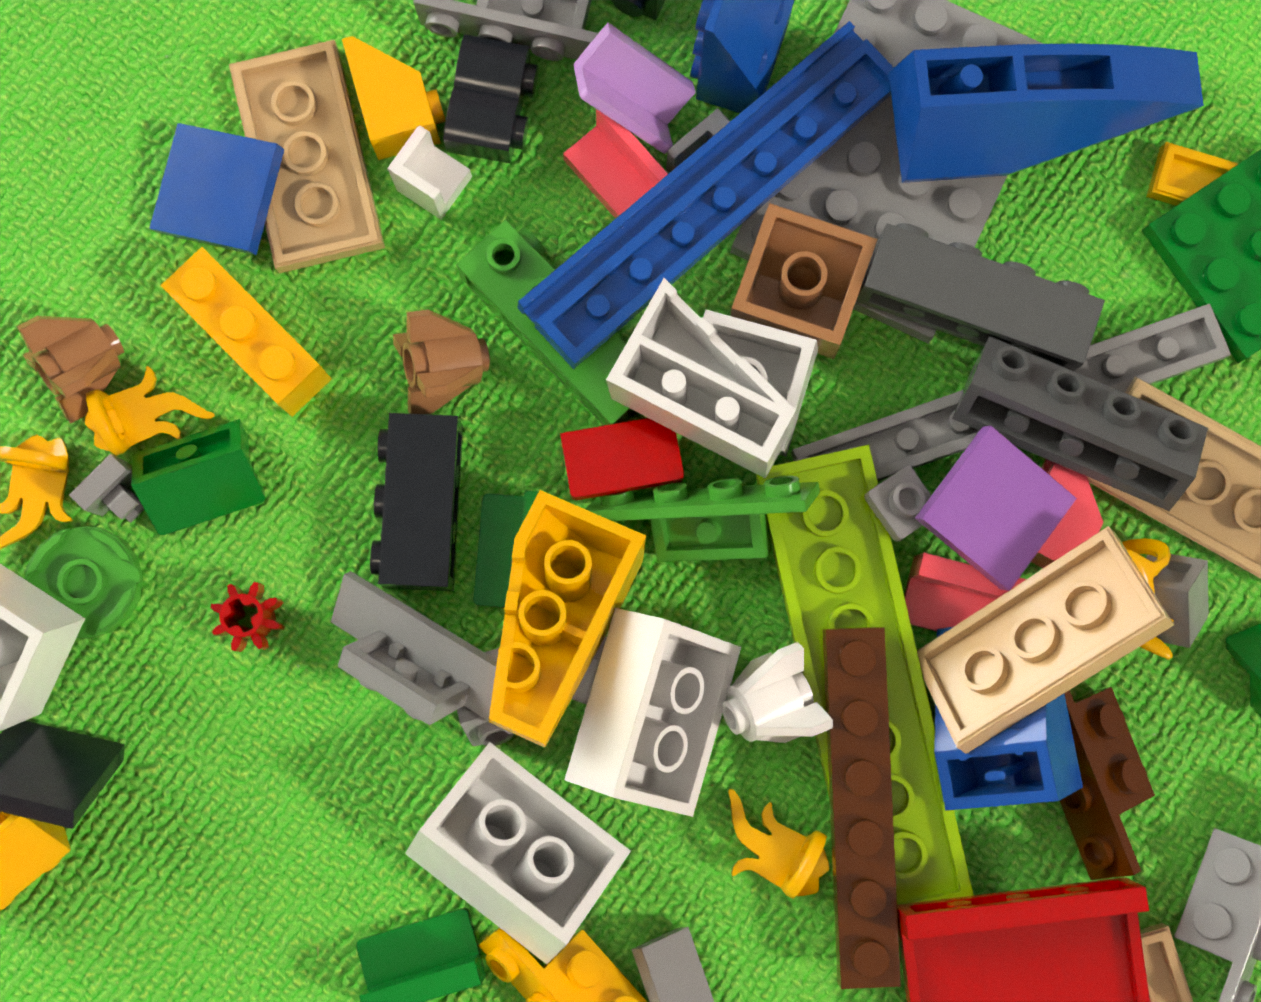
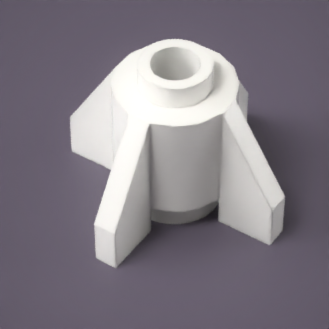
M798 642L778 649L774 654L770 652L751 660L732 686L727 688L728 696L726 701L722 703V712L729 729L735 735L741 734L749 742L760 740L786 743L801 736L813 737L833 728V719L817 702L814 703L810 685L802 673L804 671V648Z

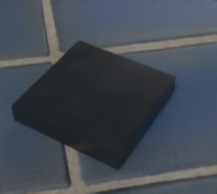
M23 721L3 730L0 734V812L73 829L123 762L125 744L29 721Z

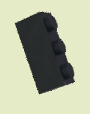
M389 413L388 429H380L378 460L379 462L386 463L385 484H377L375 488L374 515L375 518H382L381 541L374 540L372 542L370 570L371 574L379 575L378 584L387 589L454 591L463 424L458 416Z

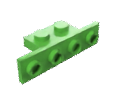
M790 475L770 478L764 482V485L743 486L742 480L723 479L710 483L707 486L708 488L688 489L686 483L678 482L656 486L653 488V491H627L599 496L585 509L611 521L650 519L657 562L766 558L772 550L766 514L806 512L819 495L820 488L819 482L800 483L797 476Z

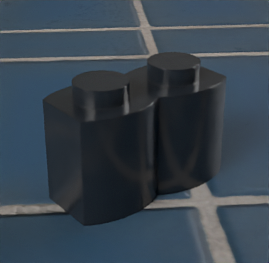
M464 34L445 122L443 140L447 152L511 164L514 148L524 149L529 118L520 114L524 97L533 98L535 95L539 65L530 63L529 46Z

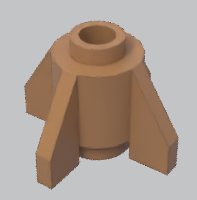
M429 309L406 312L407 333L393 334V345L399 355L403 357L404 372L410 386L408 387L409 414H432L470 386L478 385L481 382L482 373L489 370L490 358L488 347L483 338L477 339L473 329Z
M36 316L16 326L29 349V352L23 354V357L27 364L39 373L46 386L56 396L55 399L66 420L69 423H73L86 416L88 412L86 393L94 389L104 392L117 370L121 368L118 356L124 353V349L113 329L108 324L99 327L91 318Z

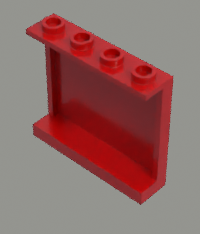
M1127 877L897 905L898 937L907 1002H1150L1138 919L1139 912L1149 911L1146 887Z

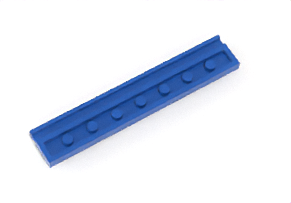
M850 21L518 301V310L522 314H526L535 324V328L573 369L649 305L663 278L672 285L891 95L888 72L894 67L867 39L863 41L853 31L855 26Z

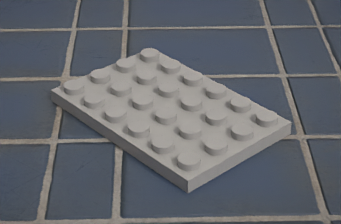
M850 0L834 32L836 33L850 21L855 26L853 31L863 41L867 39L893 67L913 50L1043 44L947 0ZM890 95L742 223L730 253L747 261L749 260L769 203L876 239L879 238L886 223L894 226L906 223L922 228L928 233V238L948 245L953 242H959L975 247L1007 175L902 183L892 98ZM857 301L853 308L928 344L936 332L933 328Z

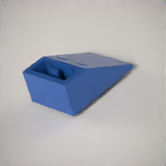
M794 0L702 1L695 30H698L693 47L692 54L695 55L690 73V77L698 79L697 100L741 113L766 92L790 21Z
M954 626L937 629V637ZM1065 694L1057 697L967 754L956 747L935 704L934 753L945 811L1055 802L1083 788Z

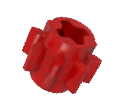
M255 581L250 586L248 594H244L236 585H227L230 597L223 604H211L210 607L213 611L219 613L221 623L212 630L213 635L227 636L230 634L234 636L231 642V650L242 652L246 648L248 639L252 640L258 649H268V641L265 636L272 629L284 630L285 628L281 622L276 621L274 611L281 607L283 604L282 599H262L265 591L264 585ZM244 606L258 610V613L251 618L253 628L239 626L238 621L245 617Z

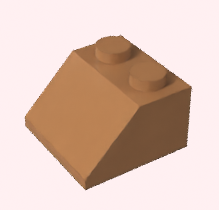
M769 203L733 302L731 316L816 339L818 346L817 354L835 359L878 239Z

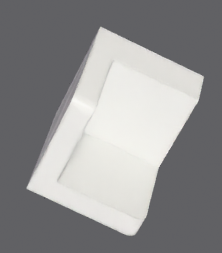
M420 125L415 129L387 168L398 192L440 220H442L472 178L470 169L435 147L430 131Z

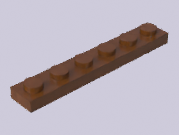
M885 627L823 629L826 712L833 719V728L827 730L837 982L841 989L901 987Z

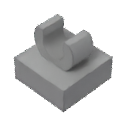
M109 454L69 494L83 510L102 517L111 510L120 519L126 518L132 523L144 511L140 500L130 490L132 488V466L127 461L112 454Z

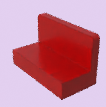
M649 418L560 433L569 489L573 500L678 483L684 479V470L676 432Z

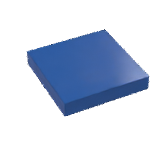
M177 123L149 229L168 236L257 255L285 149L277 143Z

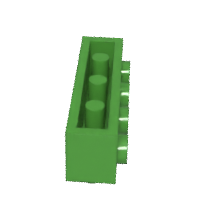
M505 219L456 264L462 281L603 425L627 422L636 411L611 399L606 381L627 344L618 334L622 328L573 369L535 328V324L526 314H522L517 308L518 301L555 269L542 257L546 250L540 241L525 227L517 232Z

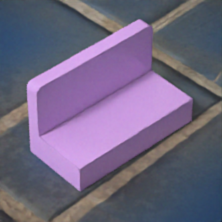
M607 22L573 64L579 96L582 100L660 152L666 154L673 146L668 124L696 93L693 82Z

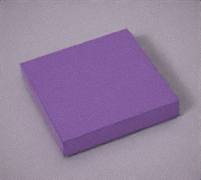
M983 426L915 519L999 589L1010 591L1077 498L995 428Z

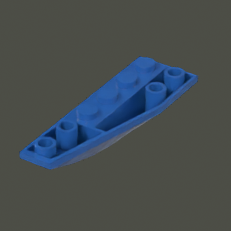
M1070 43L913 50L888 72L902 183L1006 176L1204 106L1197 52L1159 47Z

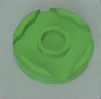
M84 526L55 532L41 543L26 566L25 580L84 617L85 620L77 638L93 639L115 631L131 617L141 598L143 574L137 555L124 539L99 527Z

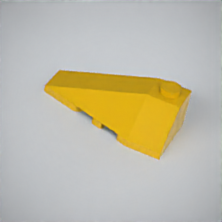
M542 490L539 491L514 538L512 566L506 594L505 615L501 643L498 650L489 723L544 748L546 747L610 628L615 608H621L643 563L646 535Z

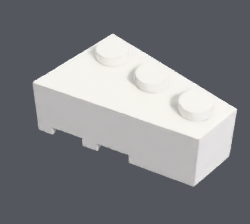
M663 278L606 379L611 399L766 479L793 429L796 409L743 356L740 358L716 334V329L704 317L700 318L677 295V290Z

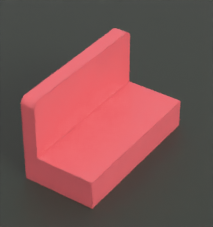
M596 110V126L563 153L565 163L615 219L668 175L664 168L629 130L599 110Z
M924 552L913 557L904 597L911 625L937 632V629L956 626L1008 591L999 589L970 564ZM1019 578L1012 588L1016 587L1026 579Z

